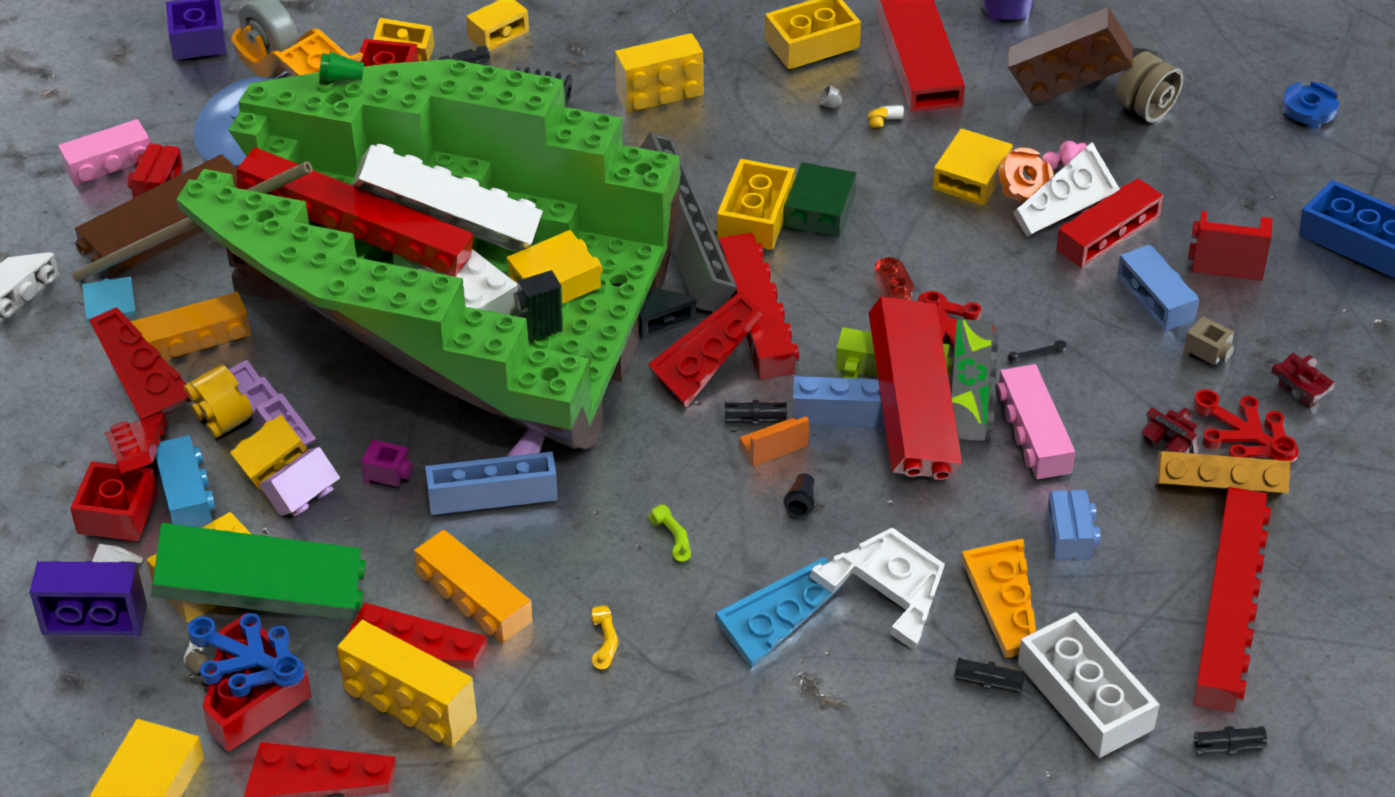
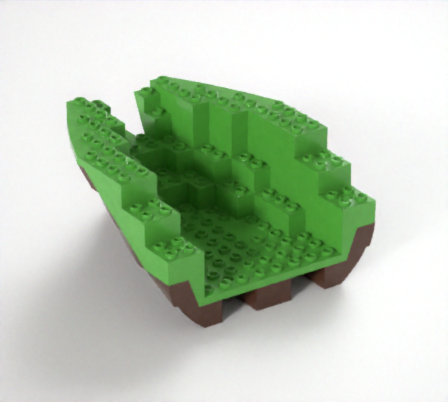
M446 59L365 66L362 81H326V78L319 77V72L250 83L238 101L240 112L228 129L246 157L256 147L297 164L308 161L312 166V170L352 185L362 155L370 145L383 144L394 149V154L405 157V155L415 156L423 161V165L428 167L440 166L451 171V176L462 179V177L472 178L480 183L479 186L488 190L497 188L505 191L508 194V198L516 201L525 199L535 203V208L543 212L532 244L529 247L571 230L577 239H582L585 242L591 256L599 259L603 273L600 274V288L562 304L563 331L561 333L557 332L556 335H546L545 338L540 337L539 340L534 339L532 342L528 340L526 318L516 317L515 314L511 316L466 307L463 278L394 265L393 253L355 239L353 233L334 230L309 220L306 201L238 189L234 186L232 174L203 169L197 180L189 179L176 199L178 209L226 247L229 266L235 268L231 275L234 292L238 291L240 294L313 308L355 339L393 363L462 400L576 449L580 447L587 449L593 447L603 426L602 398L610 379L622 382L638 345V315L645 299H648L653 287L662 289L665 282L679 210L680 155L623 145L621 117L566 108L564 79L461 60ZM473 237L472 249L509 277L507 256L515 252Z

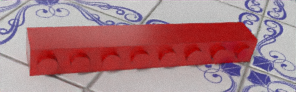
M254 147L237 167V188L246 190L299 164ZM314 170L297 180L267 193L269 195L306 201L309 220L334 230L353 233L355 239L449 276L456 277L471 257L473 233Z
M1228 486L1193 700L1194 706L1234 713L1236 701L1244 700L1247 681L1240 679L1241 674L1247 675L1250 663V655L1244 654L1245 648L1251 649L1254 629L1248 628V624L1255 623L1258 604L1252 603V598L1258 599L1261 579L1255 578L1256 573H1262L1265 555L1259 554V549L1265 550L1268 531L1262 530L1263 526L1269 525L1271 507H1266L1267 493Z

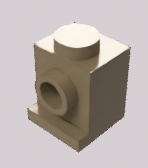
M1202 316L1187 332L1183 354L1186 356L1193 354L1213 365H1216L1220 360L1226 362L1234 351V345H1232L1234 331Z

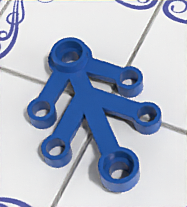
M254 613L246 614L240 619L241 631L247 636L249 646L217 633L215 623L209 617H196L188 624L189 639L194 645L200 648L211 645L236 656L235 658L218 662L207 661L203 663L200 667V673L204 683L215 684L221 680L223 674L257 666L265 669L249 675L238 673L231 676L228 684L230 693L235 697L246 696L250 692L251 687L272 682L281 687L294 686L305 675L303 662L295 655L290 654L288 647L290 642L289 632L284 626L272 627L268 632L270 646L276 649L277 658H274L264 652L260 636L262 630L260 617ZM277 636H283L280 639H275ZM209 671H216L213 674H206ZM237 684H244L241 687H235Z

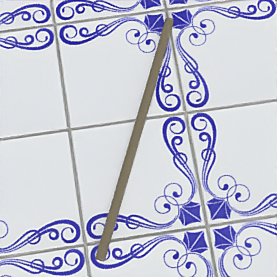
M305 161L246 190L267 194L311 173L312 166L308 161ZM187 217L73 271L72 277L75 281L80 282L199 225Z

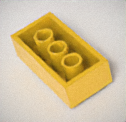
M361 620L337 646L343 687L348 694L355 698L360 697L366 700L380 712L392 714L408 727L414 726L427 733L432 740L436 742L442 741L454 747L477 720L473 678L364 620Z

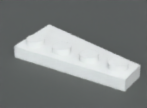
M1092 142L1014 211L1013 214L1026 237H1030L1100 203L1103 198L1117 192L1119 187Z

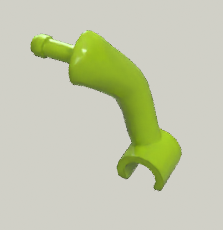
M664 504L656 506L648 516L649 521L655 527L662 523L665 524L674 536L672 556L679 562L687 561L691 556V550L686 530L672 517L668 506Z

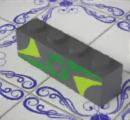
M957 319L951 397L958 439L985 441L987 429L993 430L994 411H988L989 403L995 402L996 385H990V377L996 378L997 359H991L992 352H997L999 334H993L992 321Z

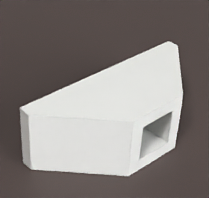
M47 252L8 257L0 263V323L60 276L53 253Z

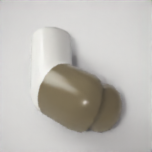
M189 641L184 655V664L193 673L198 674L203 663L213 660L207 658V655L204 653L205 648L197 647Z

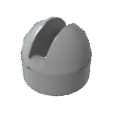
M827 85L821 94L819 104L829 109L837 108L842 103V94L837 88Z

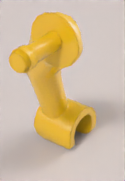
M605 605L594 607L591 613L593 625H601L604 634L603 644L592 656V663L599 670L610 666L618 646V637L612 623L611 611Z

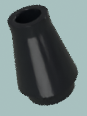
M801 473L796 477L794 484L783 500L787 513L795 518H804L815 508V481L807 473Z

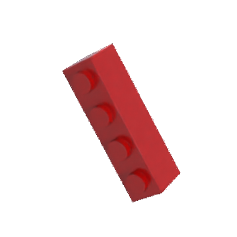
M1139 178L1128 185H1123L1111 196L1103 198L1100 203L1089 210L1083 211L1069 223H1064L1057 233L1056 250L1079 267H1084L1160 217L1163 194Z

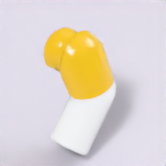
M903 105L882 106L870 111L867 116L869 126L872 129H879L883 127V120L903 119Z

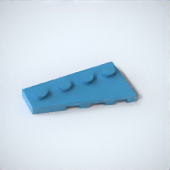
M826 557L716 612L715 621L750 669L842 588L841 585L834 593H831L809 577L811 570L819 564L823 566L829 563Z

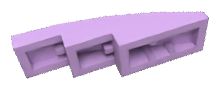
M248 360L229 369L240 384L237 386L242 395L246 394L252 406L254 415L251 418L261 429L267 421L275 419L281 414L306 447L316 442L315 436L282 393L277 394L265 376L260 378Z

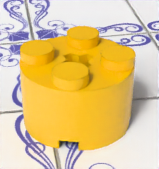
M225 365L214 367L183 386L189 399L195 402L191 405L194 415L199 421L205 419L208 422L206 423L207 429L214 439H217L254 415L246 394H241L237 387L240 385Z

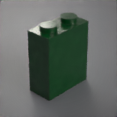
M801 162L784 205V227L840 237L856 193L857 172Z

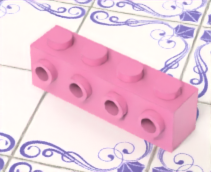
M1032 364L1000 370L999 383H996V396L999 402L1003 401L1007 422L1013 424L1017 445H1022L1026 466L1032 468L1036 480L1073 473L1076 451L1037 365Z

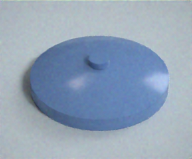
M261 76L239 80L223 88L206 103L196 120L193 133L195 147L205 162L222 154L235 167L242 163L246 155L228 131L240 112L238 101L250 83L273 80L275 78Z

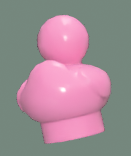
M1068 140L1061 144L1058 154L1047 152L1042 156L1041 160L1044 163L1048 162L1052 170L1057 169L1060 164L1064 168L1087 146L1084 142L1076 144Z

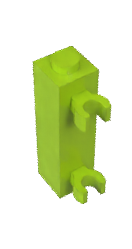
M842 327L836 349V370L845 371L844 378H857L858 373L878 376L871 332ZM943 344L948 376H951L954 358L949 357L950 345Z

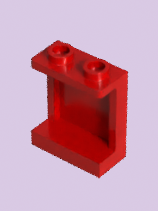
M1201 211L1200 221L1193 222L1192 238L1196 239V243L1190 242L1188 260H1193L1192 272L1263 281L1272 239L1273 218L1261 217L1259 228L1208 222L1207 211Z

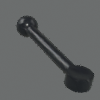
M1057 340L1051 346L1020 353L1012 351L1007 356L1008 361L1016 363L1021 358L1051 351L1062 353L1066 350L1067 344L1063 340Z

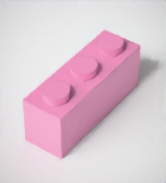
M136 119L60 144L58 148L63 168L75 186L137 165L138 155L144 154L150 139L139 120Z

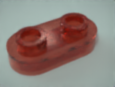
M894 257L879 259L875 264L874 277L884 297L912 300L914 297V284L903 263Z

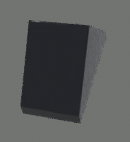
M653 287L640 313V337L642 340L695 322L696 299L694 296Z

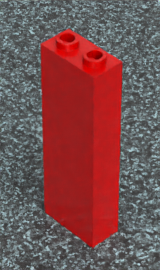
M877 0L876 13L909 111L916 112L962 107L965 84L935 1Z
M881 296L868 314L892 473H901L909 477L927 476L933 477L936 480L949 479L962 465V458L937 305Z

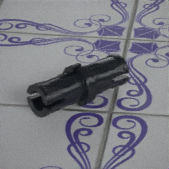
M759 400L745 403L725 402V422L745 421L759 424V422H782L787 420V402L766 403L759 402Z
M958 657L954 674L955 679L959 678L984 684V688L991 689V686L1018 692L1022 691L1025 671L996 666V662L989 661L988 664L965 660ZM975 671H979V672H984V673H987V674L1003 676V677H1005V678H1004V679H1001V678L992 677V676L983 675V674H978V673H974V672H975Z
M1226 726L1224 730L1194 732L1193 738L1197 739V741H1193L1196 754L1220 751L1235 754L1237 750L1265 749L1267 747V742L1263 741V739H1267L1264 726L1234 729L1233 726Z

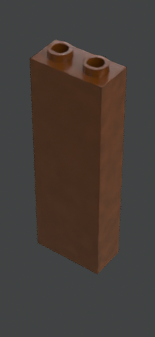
M221 154L76 227L77 241H75V246L78 252L83 257L87 256L92 263L187 218L188 216L178 209L176 199L188 180H197L202 170L208 169L232 174L234 186L237 187V167ZM200 226L194 227L102 272L109 279H112L205 230Z

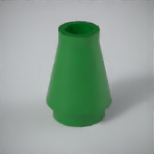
M331 51L330 54L322 53L319 77L326 78V81H362L364 63Z

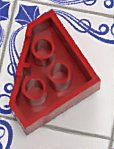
M244 615L219 630L220 634L249 646L247 636L242 633L240 619ZM262 628L260 636L264 652L271 657L277 658L276 649L270 646L268 632ZM217 648L213 661L218 662L235 658L236 656ZM257 666L223 674L219 682L209 684L207 696L205 695L202 708L208 732L227 752H230L312 697L308 672L306 670L303 679L294 686L281 687L272 682L251 687L250 692L243 697H235L230 693L228 684L230 677L238 673L249 675L265 669ZM240 683L237 684L235 687H241L244 684Z

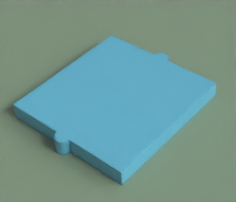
M131 276L111 280L106 278L104 281L82 284L87 323H89V319L115 307L126 317L136 315Z

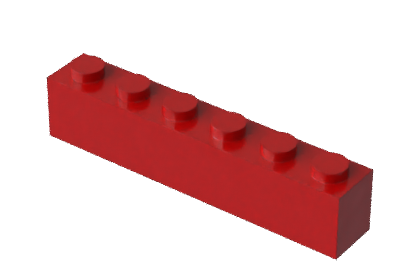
M753 232L720 237L719 246L737 285V289L731 297L733 298L740 291H743L762 313V316L745 336L759 380L795 374V362L799 361L798 346L796 343L792 344L791 326L789 323L784 322V307L782 302H777L778 292L775 282H770L771 272L769 264L763 262L764 252L762 244H757Z

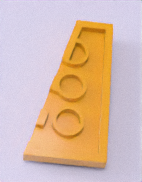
M1023 538L962 551L961 561L1004 657L1018 656L1021 639L1036 632Z

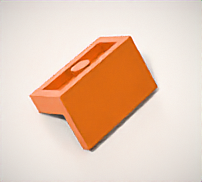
M807 416L797 420L793 417L739 437V447L753 466L809 446V419Z

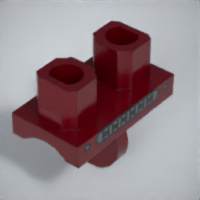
M1293 352L1282 363L1275 364L1272 367L1271 373L1279 378L1278 386L1285 391L1296 390L1301 394V403L1308 408H1312L1320 403L1323 396L1333 390L1335 385L1334 381L1315 368L1317 360L1311 355H1307L1302 359Z
M1151 407L1146 413L1148 423L1141 432L1144 442L1152 447H1156L1164 437L1170 441L1165 447L1167 452L1197 454L1200 450V446L1197 445L1198 434L1194 433L1197 424L1190 421L1192 417L1191 410L1183 408L1176 413L1170 409L1164 415Z

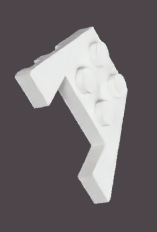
M890 528L860 543L858 548L846 554L844 552L833 558V561L823 566L821 564L815 566L811 570L809 577L831 593H834L854 573L900 605L906 611L894 623L889 634L914 651L920 640L945 564L894 528Z

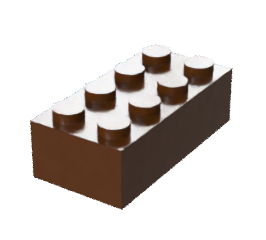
M1109 7L1009 47L1008 69L1033 106L1133 67V45Z

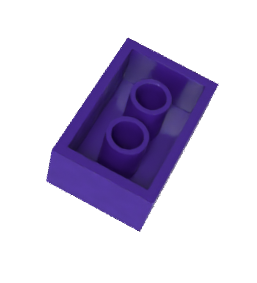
M37 561L29 593L42 635H141L147 602L137 562Z

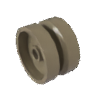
M1149 51L1141 52L1133 58V67L1124 70L1119 78L1115 91L1116 103L1131 112L1135 111L1138 116L1150 123L1157 122L1169 112L1178 99L1183 86V71L1168 62L1163 63L1161 58Z

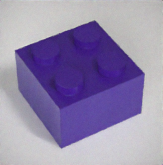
M177 0L166 2L168 33L173 60L227 53L220 0Z

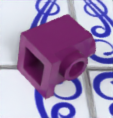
M372 440L361 460L363 481L366 484L375 481L399 487L402 479L408 480L413 469V463L409 461L408 447Z

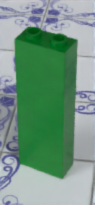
M161 523L151 597L351 621L355 610L360 611L362 605L363 591L357 590L358 580L364 579L366 560H360L361 548Z

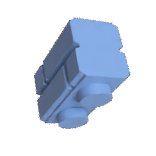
M1052 490L1049 493L1047 514L1054 558L1056 560H1071L1072 558L1076 560H1091L1094 556L1095 546H1100L1101 541L1100 528L1093 526V522L1096 521L1095 503H1089L1086 490H1071L1070 492H1067V490Z

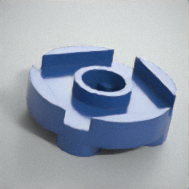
M1302 82L1294 83L1285 91L1282 113L1287 117L1304 123L1308 128L1318 129L1323 123H1327L1336 117L1339 108L1337 93L1331 87L1319 82H1311L1310 86H1302Z

